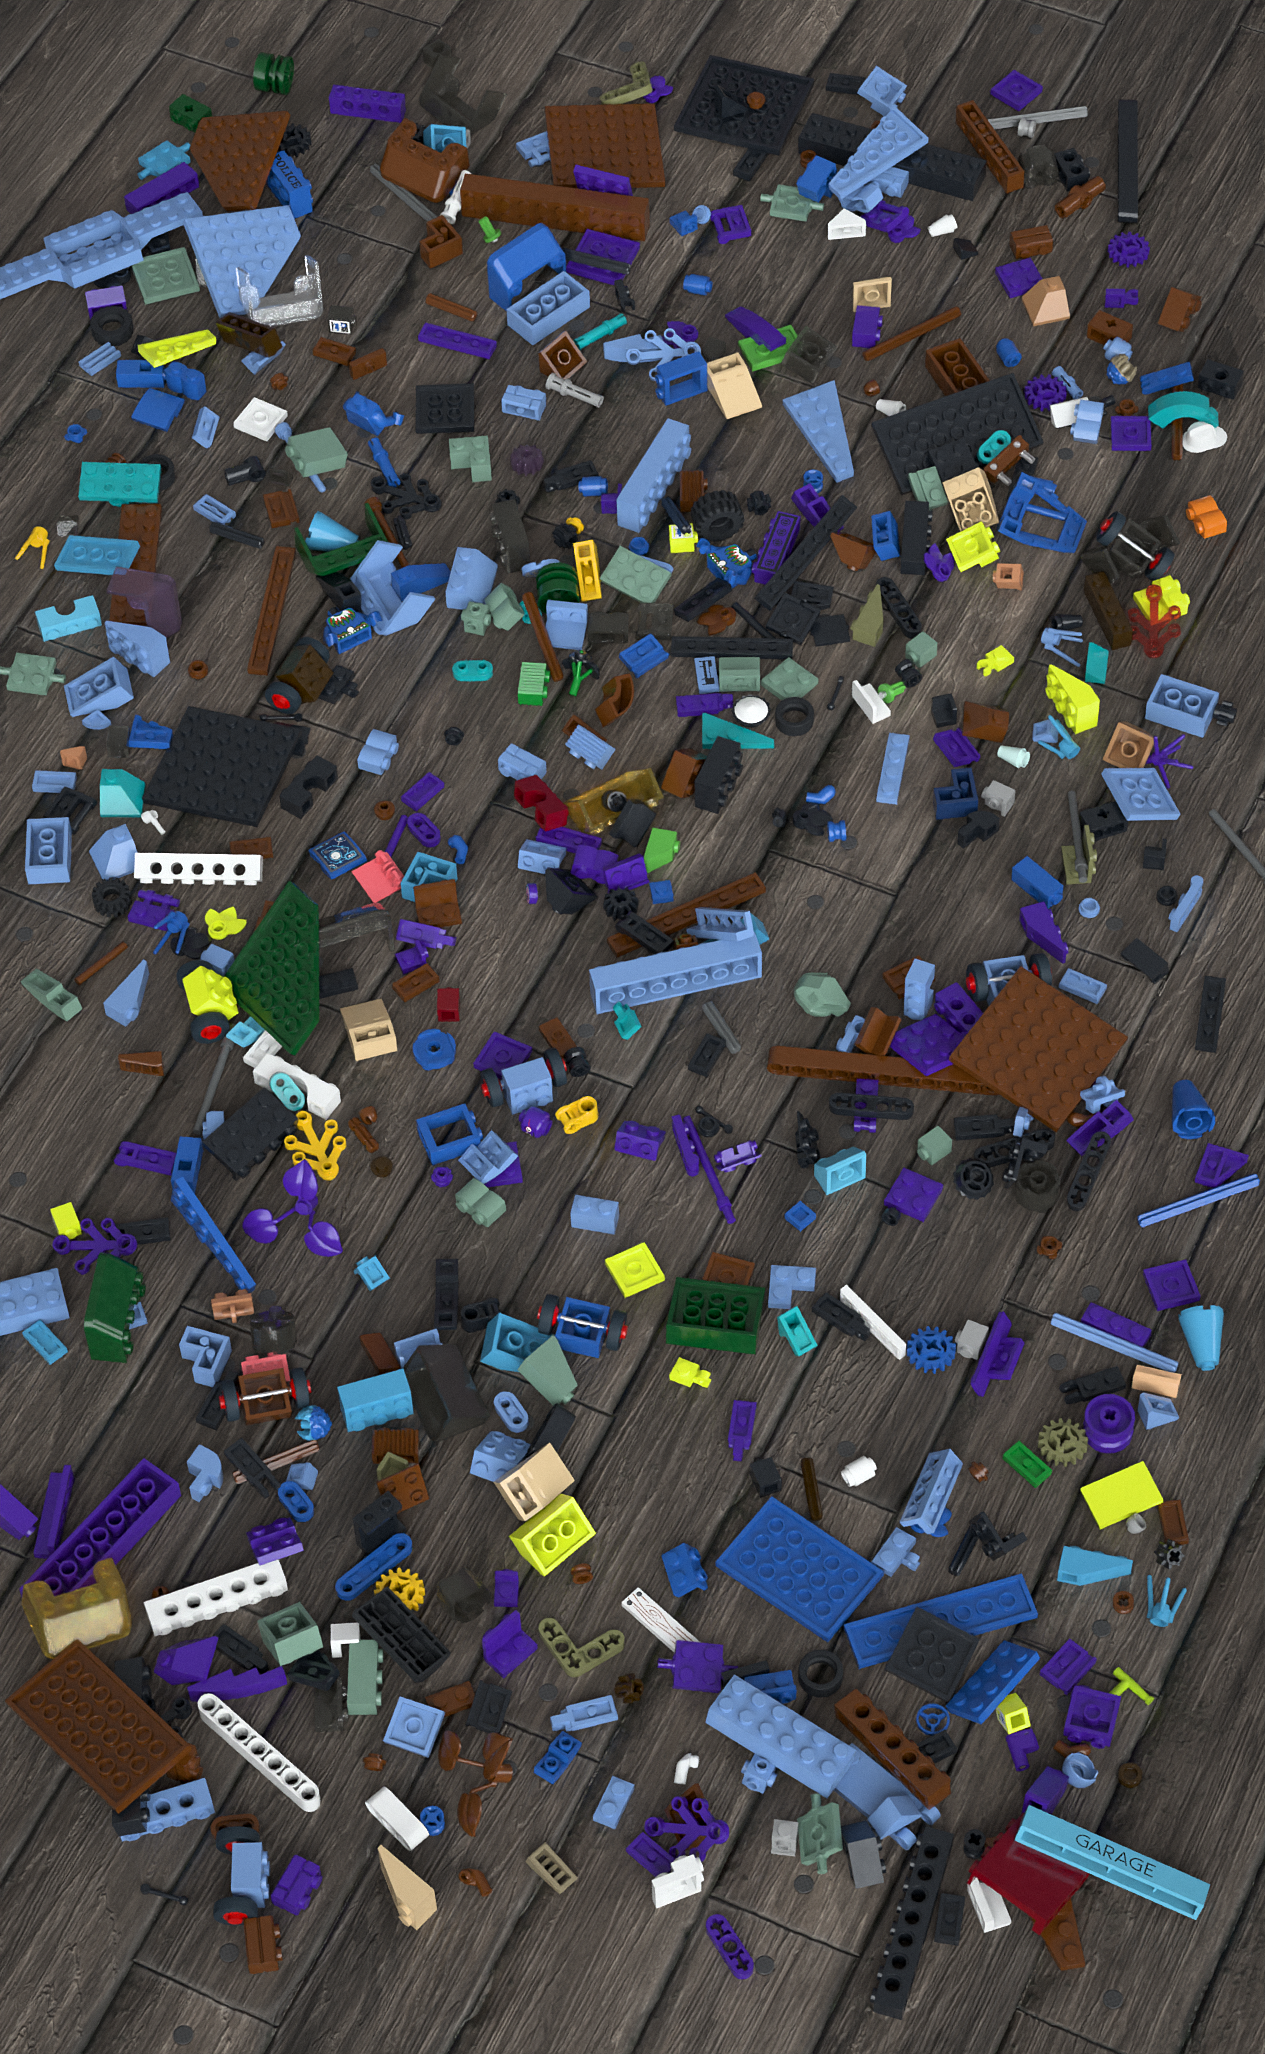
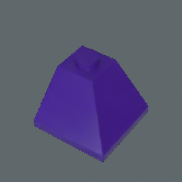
M211 1636L181 1641L161 1650L154 1673L171 1685L207 1680L218 1637Z

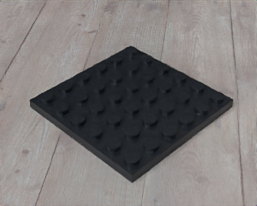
M710 55L674 124V131L748 149L751 147L764 150L767 153L779 156L814 86V78ZM719 85L741 97L748 110L722 119L715 109V86ZM759 92L765 96V103L761 108L753 109L749 107L747 96L750 93Z
M188 706L171 740L170 748H167L142 797L143 803L258 827L302 736V731L299 728Z

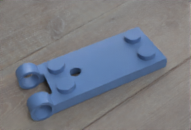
M853 1743L849 1745L856 1750L852 1765L837 1784L834 1791L864 1816L869 1818L888 1797L909 1796L922 1814L921 1818L927 1824L933 1825L941 1817L940 1812L935 1806L928 1810L893 1775ZM905 1827L889 1835L905 1850H909L917 1842L915 1835Z

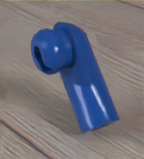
M827 785L818 793L807 792L806 802L826 804L835 796V788L832 785Z
M454 835L448 839V845L457 850L455 862L463 864L467 856L468 846L461 836Z

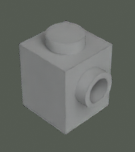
M967 1320L963 1331L959 1330L955 1338L957 1353H960L963 1357L978 1360L988 1339L989 1327Z

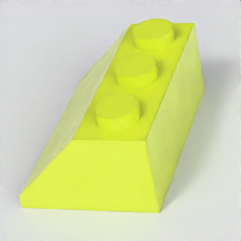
M559 1494L509 1537L519 1553L541 1575L546 1576L594 1536L596 1532L572 1496Z

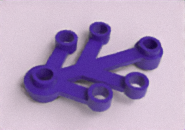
M85 1218L81 1221L80 1228L85 1233H89L95 1241H70L67 1236L59 1235L53 1240L52 1246L60 1255L68 1254L72 1250H92L87 1256L75 1263V1270L79 1274L84 1275L89 1272V1265L98 1258L100 1252L104 1253L106 1250H113L110 1254L118 1258L121 1255L128 1256L136 1250L137 1240L131 1234H122L116 1228V1224L111 1218H105L101 1222V1227L106 1233H111L115 1240H106L95 1228L94 1222L89 1218ZM90 1223V1227L85 1228V1225ZM108 1223H111V1226L109 1228H106V1225ZM130 1243L128 1247L124 1248L125 1244ZM85 1264L84 1269L79 1270L80 1266Z
M683 1796L674 1797L671 1806L675 1811H678L686 1824L667 1823L661 1817H650L644 1825L645 1832L652 1837L661 1836L664 1832L686 1834L676 1846H672L669 1849V1854L674 1859L684 1856L685 1850L701 1835L707 1837L698 1847L690 1850L689 1856L694 1855L696 1858V1852L698 1851L702 1862L705 1860L706 1852L713 1844H723L729 1837L727 1823L723 1820H715L708 1810V1801L704 1798L694 1799L692 1809L700 1814L707 1826H702L698 1823L687 1808L688 1801ZM679 1800L681 1801V1807H680V1808H679V1806H678V1801H679ZM699 1802L702 1803L701 1809L698 1807ZM676 1849L679 1851L678 1857L675 1855Z

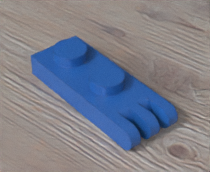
M1190 362L1140 377L1142 393L1144 395L1194 381Z

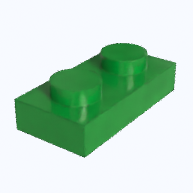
M1020 1441L1003 1454V1460L1035 1488L1052 1474V1469Z

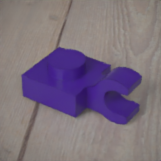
M1106 289L1105 308H1124V304H1138V290L1131 289L1127 293H1125V289Z

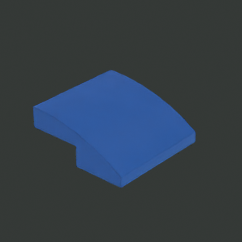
M149 388L139 401L131 418L133 421L168 432L173 418L178 417L185 400Z

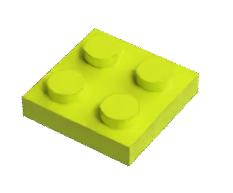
M645 1242L605 1259V1265L624 1298L665 1281L663 1272Z

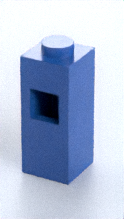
M118 360L116 369L118 387L164 388L166 380L165 365L154 368L147 360Z
M1028 856L1012 867L1011 880L1039 903L1045 902L1047 909L1052 905H1057L1062 900L1063 885Z
M179 1138L171 1177L172 1189L175 1180L183 1176L195 1194L203 1156L201 1138Z

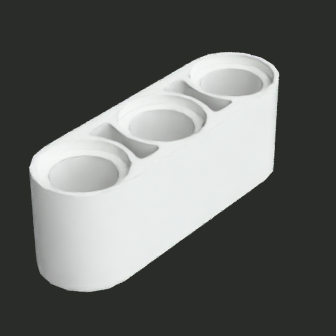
M385 1786L365 1802L369 1811L407 1850H413L429 1836L425 1826Z

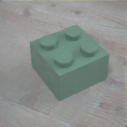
M300 1602L257 1620L263 1643L280 1666L323 1648L318 1626Z

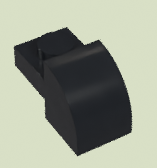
M975 811L968 814L967 824L963 825L958 831L957 844L964 849L977 838L985 842L999 831L1000 818L988 811Z

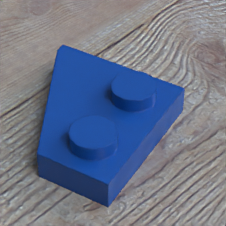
M135 715L128 741L129 747L170 748L173 731L153 721L149 723L142 721L141 716Z

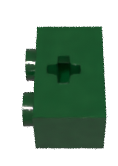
M182 94L169 106L171 120L187 128L189 131L196 132L198 124L203 117H212L211 108L185 94Z

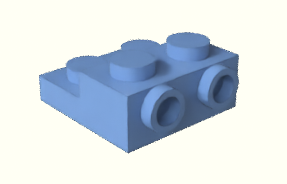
M876 66L857 93L872 102L870 108L886 116L892 105L897 108L898 105L896 103H902L906 96L904 91L907 85Z

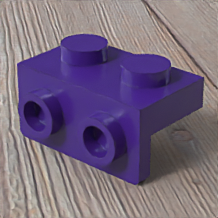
M624 1121L617 1131L614 1149L618 1152L655 1161L658 1156V1149L665 1140L666 1131H662L654 1126L639 1125L635 1121Z

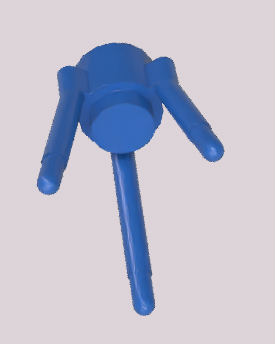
M170 911L168 916L154 926V929H158L167 922L168 931L153 951V954L158 953L172 933L181 931L175 951L176 954L180 953L186 930L190 925L184 913Z

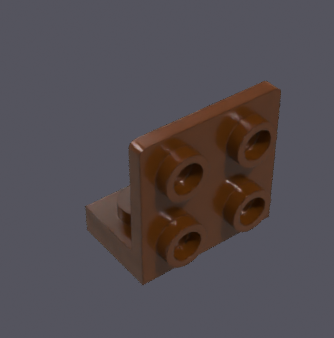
M455 879L413 887L419 923L441 928L462 924L457 902Z

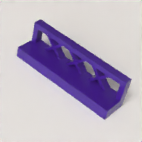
M64 1465L62 1473H50L34 1549L35 1558L48 1559L61 1545L74 1483L71 1465Z

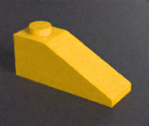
M593 540L573 543L582 602L602 599L596 544Z

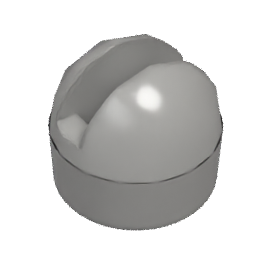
M1138 1513L1133 1514L1126 1521L1127 1530L1132 1534H1138L1146 1529V1523Z

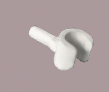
M155 810L146 811L141 814V818L146 824L152 822L161 835L165 834L164 829L157 820L158 814Z

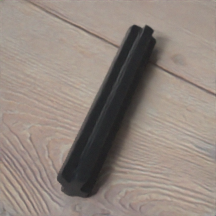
M564 247L561 248L565 253V259L626 275H629L631 271V264Z
M662 497L661 505L681 533L684 535L686 533L690 534L691 525L671 497Z

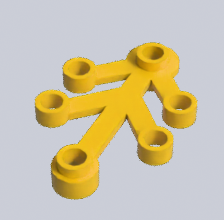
M306 1111L298 1112L295 1115L298 1117L297 1128L304 1131L310 1145L297 1141V1138L293 1135L285 1137L284 1144L286 1149L300 1151L293 1154V1164L297 1165L306 1159L312 1169L317 1170L318 1175L322 1179H334L339 1172V1166L336 1162L341 1152L346 1148V1139L343 1136H337L333 1139L334 1148L328 1158L325 1151L333 1135L338 1131L337 1122L332 1119L325 1122V1132L319 1142L312 1128L311 1115ZM304 1153L316 1156L318 1161L307 1159Z

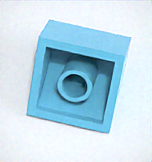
M856 1147L843 1149L837 1154L828 1158H822L814 1164V1176L826 1195L865 1178V1151Z

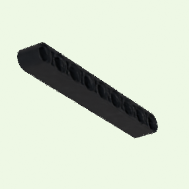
M1119 99L1118 223H1137V100Z

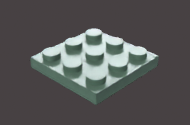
M185 247L143 257L144 261L131 265L145 305L200 291Z

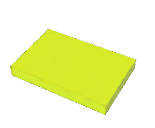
M1144 1461L1080 1488L1099 1529H1103L1135 1513H1140L1163 1503V1498Z

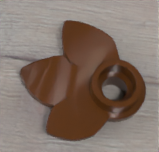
M713 605L708 608V612L703 613L698 618L697 624L708 625V635H715L736 621V612L730 607L725 608L722 605Z

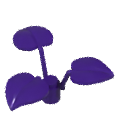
M306 1159L290 1168L283 1177V1185L286 1191L292 1196H298L299 1199L292 1209L273 1220L272 1213L268 1209L258 1208L251 1211L243 1221L242 1227L244 1232L255 1241L266 1244L274 1241L278 1235L276 1223L295 1211L301 1215L309 1214L308 1229L310 1231L304 1236L305 1244L309 1250L317 1255L327 1257L343 1252L339 1234L332 1224L319 1221L312 1226L313 1217L316 1213L313 1209L318 1205V1198L316 1197L318 1183L315 1173Z

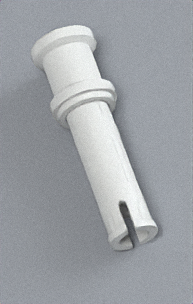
M466 170L461 172L452 196L446 200L444 212L440 214L450 224L455 223V216L461 210L460 188L465 173L471 174Z

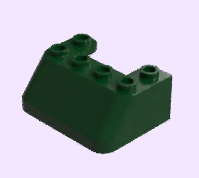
M99 1253L84 1319V1331L91 1360L127 1363L128 1355H132L133 1341H130L131 1331L129 1330L130 1324H133L135 1319L133 1308L134 1304L137 1305L141 1297L145 1296L146 1285L142 1283L143 1272H140L139 1267L110 1253Z

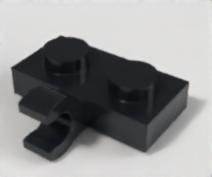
M336 665L332 670L334 673L318 699L334 705L342 694L355 698L359 693L358 690H355L358 684L352 682L355 677L354 671Z

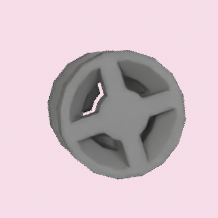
M1021 118L1018 136L1022 137L1025 135L1033 139L1036 120L1027 121L1025 118Z

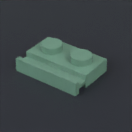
M935 466L908 474L907 477L916 501L929 502V510L947 505L948 500Z

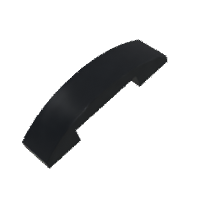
M436 1259L434 1329L457 1330L459 1295L458 1259Z

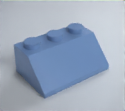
M457 547L446 589L447 608L463 610L467 608L469 601L486 605L485 598L492 592L498 565L477 549Z

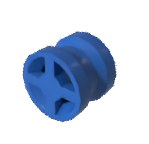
M815 469L806 471L803 477V487L810 483L816 493H820L823 489L822 473Z
M840 820L838 823L827 821L829 842H834L836 839L846 841L845 821Z
M437 1806L424 1808L420 1814L421 1823L425 1826L430 1836L440 1834L445 1827L443 1811Z

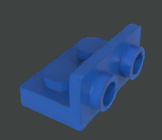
M791 1670L744 1677V1681L781 1704L796 1700L797 1690L793 1682Z

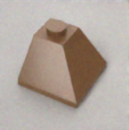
M1060 276L1040 280L1022 296V302L1033 326L1070 319L1066 291Z
M1118 722L1103 760L1119 768H1144L1154 745L1153 736L1144 729L1129 722Z

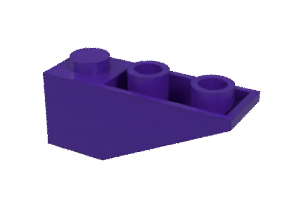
M1045 902L1020 908L1019 921L1026 937L1059 962L1065 963L1066 954L1069 953L1068 946L1061 939L1059 926L1053 922L1054 918L1051 909H1047Z

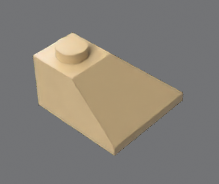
M891 277L854 282L853 312H856L857 305L880 308L891 307Z

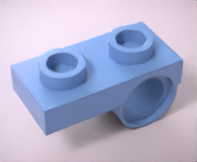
M855 1015L853 1021L848 1022L844 1038H840L837 1042L836 1050L838 1052H852L854 1046H856L854 1045L865 1022L864 1018Z

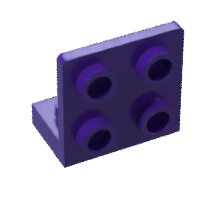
M517 1610L511 1614H506L501 1619L500 1624L494 1629H489L482 1639L484 1661L503 1679L538 1649V1645L521 1630L520 1613Z

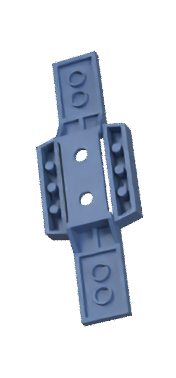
M186 192L154 206L144 208L134 214L127 215L124 218L115 211L110 210L61 231L54 232L44 237L46 249L0 267V299L47 280L66 282L75 289L144 261L141 250L151 238L184 225L183 222L187 218L203 217L202 211L189 193Z

